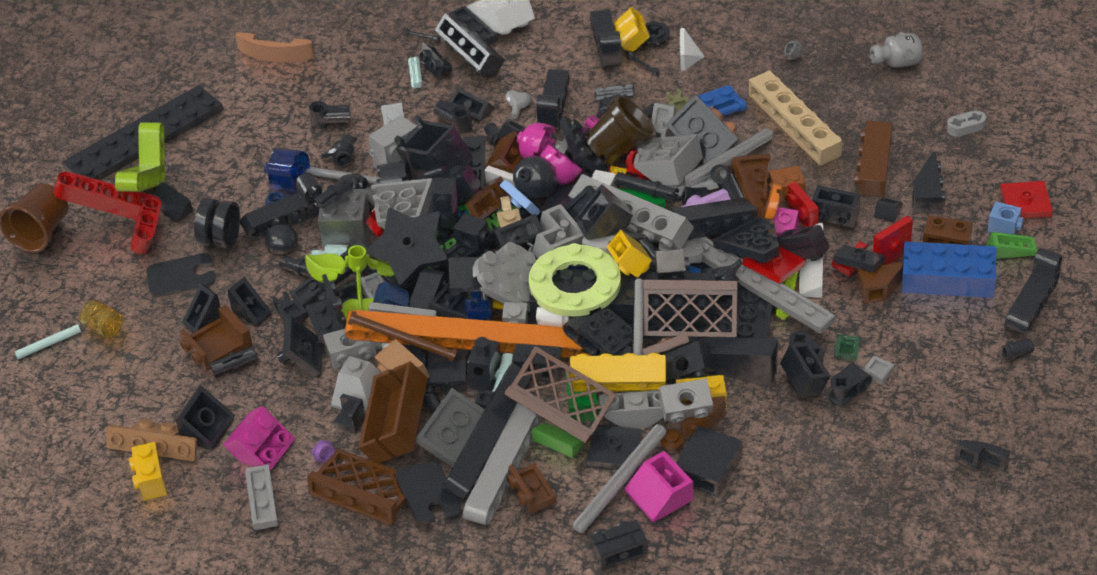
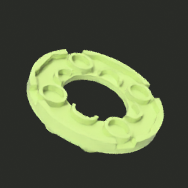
M576 243L558 247L543 254L536 260L529 272V289L531 295L537 300V304L543 309L561 316L589 315V311L599 307L603 309L616 298L621 286L620 269L613 257L600 248ZM571 264L573 266L577 264L588 266L589 269L595 271L597 281L591 288L579 293H567L559 290L554 286L552 279L557 270L566 269Z

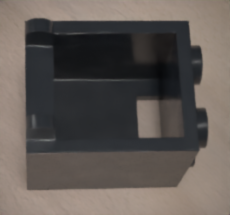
M418 115L413 118L417 126L404 140L399 135L394 138L398 145L395 149L403 161H408L415 180L424 177V172L442 166L449 173L452 167L468 165L474 159L454 126L425 121Z

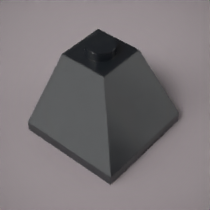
M601 184L574 219L584 237L592 240L617 234L630 224L633 214L626 204Z

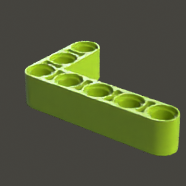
M140 123L138 132L139 166L116 173L115 187L118 192H141L158 186L165 181L163 123Z

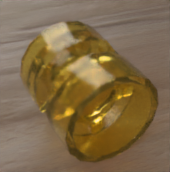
M93 299L83 307L80 321L84 326L95 331L105 339H110L120 331L123 325V316L103 302Z

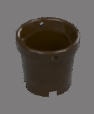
M618 95L609 104L607 112L586 134V136H589L586 141L598 157L601 155L608 157L605 162L613 166L628 155L631 150L636 149L642 143L651 141L656 135V130L649 117L638 105L629 98Z

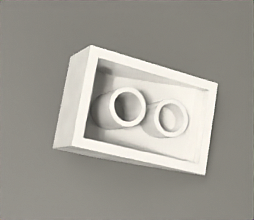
M479 0L466 6L494 32L501 35L512 32V29L515 27H524L528 25V21L535 19L529 0Z

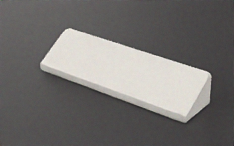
M818 223V224H816V225H821L822 230H823V223ZM823 257L817 261H811L810 258L806 259L805 266L800 269L799 294L802 296L822 298Z

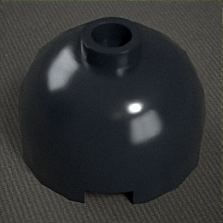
M526 157L514 169V186L529 199L547 198L557 185V180H555L556 169L544 157Z

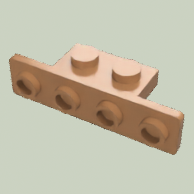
M142 419L131 428L116 425L107 426L106 447L109 449L132 452L131 447L155 442L160 457L186 461L196 460L197 439L179 435L178 428L174 423L165 422L160 424L154 423L151 419Z

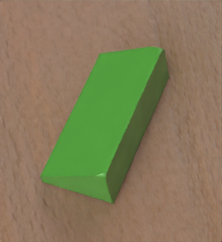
M546 422L531 430L533 441L571 458L584 445V442Z

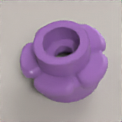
M321 440L315 444L312 455L315 461L326 463L334 454L335 449L330 441Z

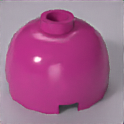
M537 122L527 126L523 132L521 131L518 134L517 143L519 144V152L522 158L540 156L548 144L554 147L555 139L551 137L552 133L556 134L555 127Z
M550 144L545 147L540 155L554 165L556 169L555 180L560 185H567L573 182L583 171L577 164L572 163L567 156Z

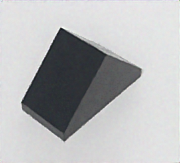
M246 277L241 278L227 290L232 312L254 326L272 312Z
M200 284L181 323L191 331L196 332L219 319L218 308H220L218 295L204 284Z

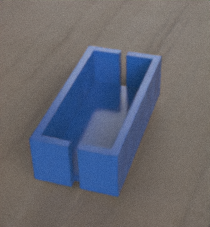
M905 241L902 293L994 298L996 246Z

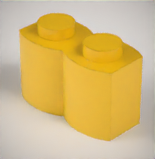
M632 6L614 22L615 31L620 33L621 46L624 51H635L649 38L644 17Z

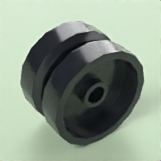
M204 198L200 202L194 221V236L198 245L213 246L215 244L216 247L231 249L234 246L239 234L241 220L237 202L222 201L220 203L219 200Z

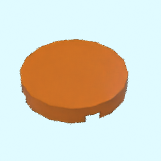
M773 183L764 218L773 219L775 217L780 199L777 190L781 191L782 186Z

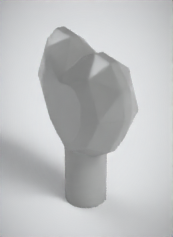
M510 90L505 95L508 104L512 107L510 116L513 119L519 117L520 109L527 107L532 102V96L526 92Z

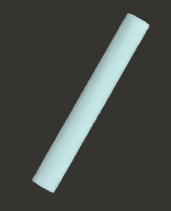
M77 324L14 351L15 355L19 360L81 333L80 327Z

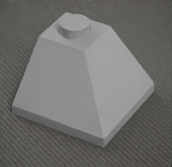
M349 356L338 373L331 407L341 410L340 396L347 394L363 399L366 415L373 378L375 375L380 374L378 369L371 362Z

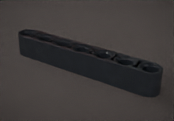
M513 362L504 373L442 488L462 500L471 489L517 404L516 401L504 394L521 370V367ZM532 375L523 377L518 386L525 389Z

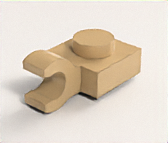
M509 196L500 197L502 212H497L499 227L501 228L521 220L519 209H511Z

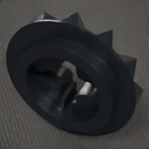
M661 22L645 23L649 32V38L644 43H648L649 46L652 44L658 46L660 42L666 43V39L670 38V29L666 24Z

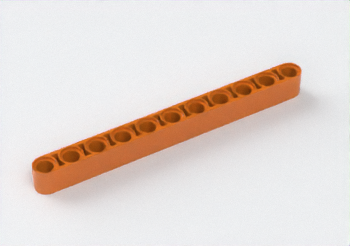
M352 310L357 312L356 315L446 348L472 350L477 338L486 337L488 340L499 342L501 352L514 353L516 344L562 347V357L570 358V356H577L579 354L591 356L564 333L563 327ZM352 311L348 312L345 336L347 338L391 343L395 340L392 337L356 324L349 325L348 321ZM397 340L401 344L411 345L403 341Z

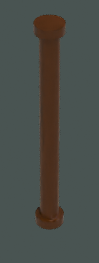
M352 311L350 315L349 325L356 324L449 358L448 361L451 362L455 358L456 348L449 349L356 315L357 312Z

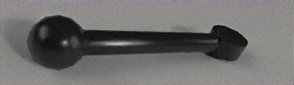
M408 28L402 30L404 36L413 35L434 40L436 43L441 41L439 35L431 36L413 32Z
M633 51L627 52V58L634 59L650 70L653 76L659 74L657 67H651L636 57Z

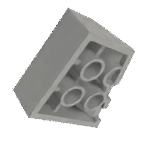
M698 135L655 137L648 143H642L637 148L638 153L635 156L634 167L653 182L660 181L662 185L673 188L678 187L685 179V175L690 173L703 159Z
M433 179L371 185V189L376 193V195H373V201L375 203L378 226L385 229L388 208L397 210L412 218L432 213L431 189Z

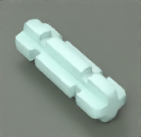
M416 56L414 58L410 57L408 62L411 86L414 89L421 88L422 78L419 58Z

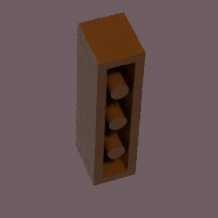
M866 121V129H861L860 142H864V144H859L858 156H862V158H857L856 171H860V173H855L854 186H858V194L885 196L892 136L891 122Z

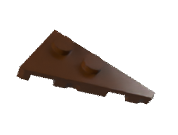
M761 154L734 157L731 160V164L745 199L759 209L758 216L764 217L765 210H763L767 197V179L769 177V171L767 170L771 155Z

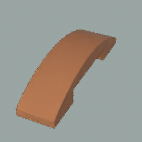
M236 32L235 34L238 50L253 58L271 62H298L315 57L312 40L293 38L291 43L257 40L256 35L251 33Z

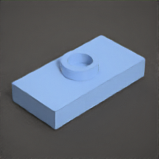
M507 180L500 184L512 197L510 201L518 209L523 206L532 215L536 214L537 216L540 213V210Z

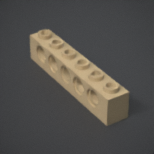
M769 70L749 79V96L819 166L841 157L843 142L840 136L836 135L826 123H823L817 117L814 111H811L802 100L793 94V91L787 88L779 77H776Z

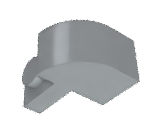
M660 102L654 103L651 122L656 130L655 137L674 135L665 124L676 114L677 106Z

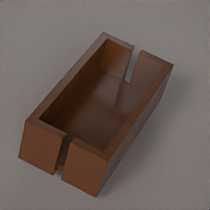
M411 361L395 367L393 371L387 370L377 374L373 378L358 447L373 462L381 463L392 459L394 455L397 457L414 450L427 377Z

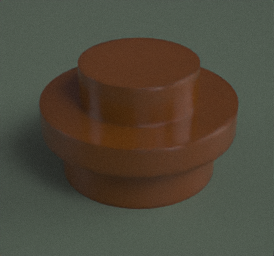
M666 430V434L661 439L660 444L666 451L676 452L683 445L684 436L678 430Z

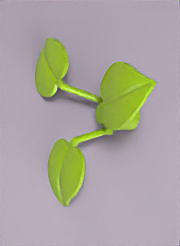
M355 245L348 249L345 262L341 256L330 253L319 255L306 254L305 257L309 274L319 282H323L322 275L324 274L327 275L329 282H334L338 278V274H344L348 264L352 271L356 272L358 299H349L342 304L343 309H341V312L343 311L346 321L349 311H368L369 304L374 300L373 298L362 299L360 272L364 270L367 264L370 269H376L377 273L382 276H394L390 265L369 258V255L366 254V249L360 245Z

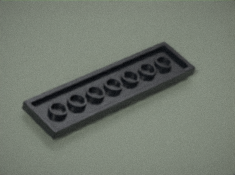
M198 85L62 161L63 168L67 172L102 180L139 159L138 132L140 123H163L165 143L223 111V105L201 85Z

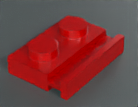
M796 181L788 184V194L786 195L789 204L787 205L788 209L798 210L799 221L804 227L818 224L819 208Z

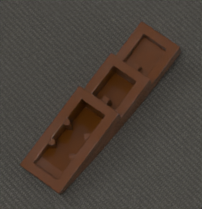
M501 176L492 180L468 200L465 205L471 216L480 219L486 218L502 206L500 197L510 196L500 186L504 181Z

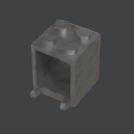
M351 189L343 194L339 201H333L325 208L319 209L318 224L324 251L327 244L348 245L350 248L360 240L367 248L371 246L370 240L373 231L366 224L367 219L370 217L366 189Z

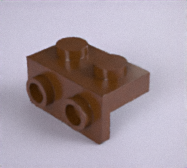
M536 463L518 471L513 464L508 466V484L512 490L516 489L521 506H526L530 514L557 503L556 495Z

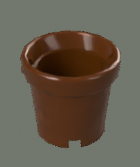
M40 183L17 202L10 203L1 211V232L16 248L30 253L41 252L50 243L52 233L68 214V202L58 199L54 195L53 186Z

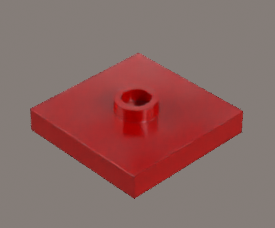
M1045 181L1003 183L1000 185L1003 203L1022 208L1020 217L1024 219L1052 217L1053 210Z
M908 215L874 235L873 252L885 255V262L882 265L891 264L904 256L905 241L911 242L913 219Z
M779 246L780 254L769 262L760 263L751 258H743L742 265L781 284L803 268L806 260Z

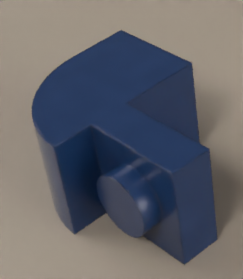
M382 282L377 286L373 302L407 307L409 293L407 290L396 285Z

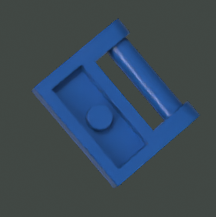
M731 85L698 95L708 107L713 106L723 116L747 110L745 100L739 97Z

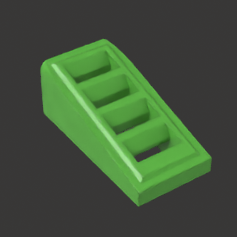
M991 232L986 246H996V259L1035 256L1038 251L1034 237Z

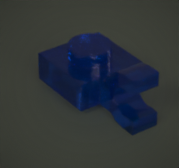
M470 292V300H465L464 306L467 319H490L491 310L488 300H481L479 292Z

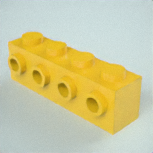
M627 353L623 356H613L612 354H601L600 356L579 354L577 356H570V367L612 392L659 390L661 386H666L665 355L650 353L648 355ZM570 373L571 378L577 377ZM582 379L572 382L574 392L588 391L587 384ZM590 385L591 390L597 389V388L593 387L592 385Z

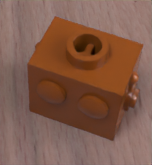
M798 165L769 171L768 189L771 190L773 183L781 185L782 189L781 191L777 190V193L780 196L779 203L787 202L788 184L796 181L805 192V178L802 176Z

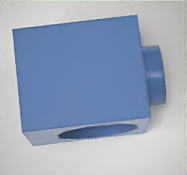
M995 201L989 215L987 232L1015 235L1017 230L1021 231L1024 218L1020 217L1022 208Z

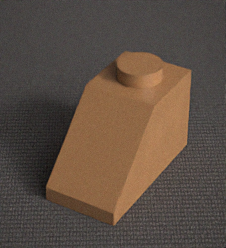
M396 339L375 356L379 365L377 369L380 373L387 370L393 371L395 367L411 361L427 379L430 377L424 364Z

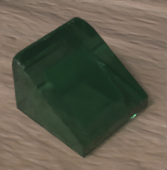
M837 334L834 357L857 360L861 337Z

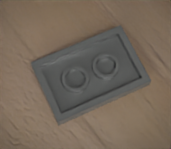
M451 388L416 437L415 443L453 467L484 409Z

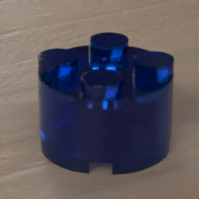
M274 148L269 162H266L264 166V172L268 175L270 189L297 192L296 180L300 175L306 173V169H310V160L305 151Z

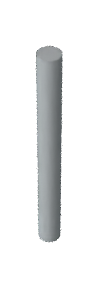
M303 166L302 174L311 173L313 176L338 180L343 175L354 174ZM362 175L368 180L370 185H375L376 179H380L379 177Z
M642 279L635 280L633 354L643 355L644 289Z

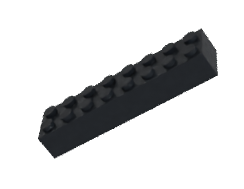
M563 269L556 271L552 281L554 286L561 291L579 293L591 288L597 281V276L593 270ZM620 270L621 286L619 293L607 307L626 323H634L635 280H657V271H646L637 278L633 274L628 276ZM685 272V279L680 280L716 281V273ZM530 293L531 320H536L537 307L540 306ZM649 294V305L654 310L665 302L659 294ZM672 294L663 295L668 299ZM676 294L669 302L679 311L688 300L682 294ZM686 294V296H687L689 299H691L693 296H695V295ZM699 295L692 302L703 311L712 301L706 295ZM709 295L713 300L716 298V295ZM668 303L657 312L666 322L676 314ZM691 304L681 312L689 322L700 314ZM714 304L704 313L713 323L715 314ZM601 307L589 311V313H590L589 315H590V316L593 315V314H594L595 312H597ZM656 315L648 321V324H664ZM679 315L670 323L688 325ZM700 316L692 325L711 324L703 316Z

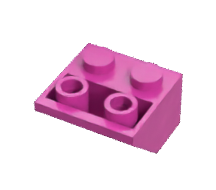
M261 406L247 414L223 446L240 462L252 467L269 464L271 471L295 440V437L264 406Z
M662 451L642 464L626 486L625 492L654 523L693 500V481L665 451Z

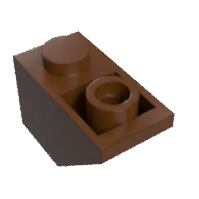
M902 262L881 265L875 272L858 269L857 286L864 304L886 301L902 281Z

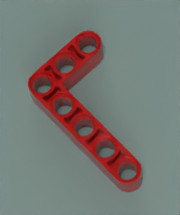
M64 171L58 174L54 187V195L58 199L136 220L130 247L138 254H146L149 251L162 205L158 197L143 192H118L115 184Z

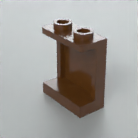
M227 305L218 308L219 319L190 335L184 329L180 331L182 340L179 342L185 352L189 351L195 364L201 365L205 371L211 369L210 362L227 357L228 353L233 352L234 354L253 345L249 329Z

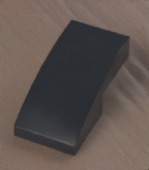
M959 440L956 446L955 459L976 469L983 463L1004 473L1008 467L1010 451L985 442Z

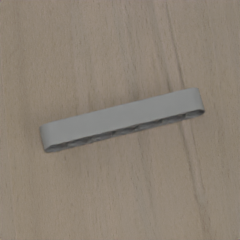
M541 397V400L547 402V398ZM519 403L516 404L463 510V518L465 520L487 526L490 524L509 486L507 476H509L508 466L513 464L517 470L532 440L531 430L538 426L542 420L541 416Z

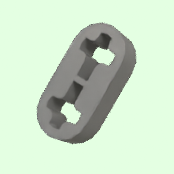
M970 111L952 116L947 122V132L952 136L958 137L981 131L985 128L986 115L981 111Z

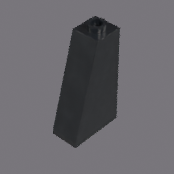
M696 338L695 342L700 341L708 344L714 371L709 373L771 388L777 373L778 339Z

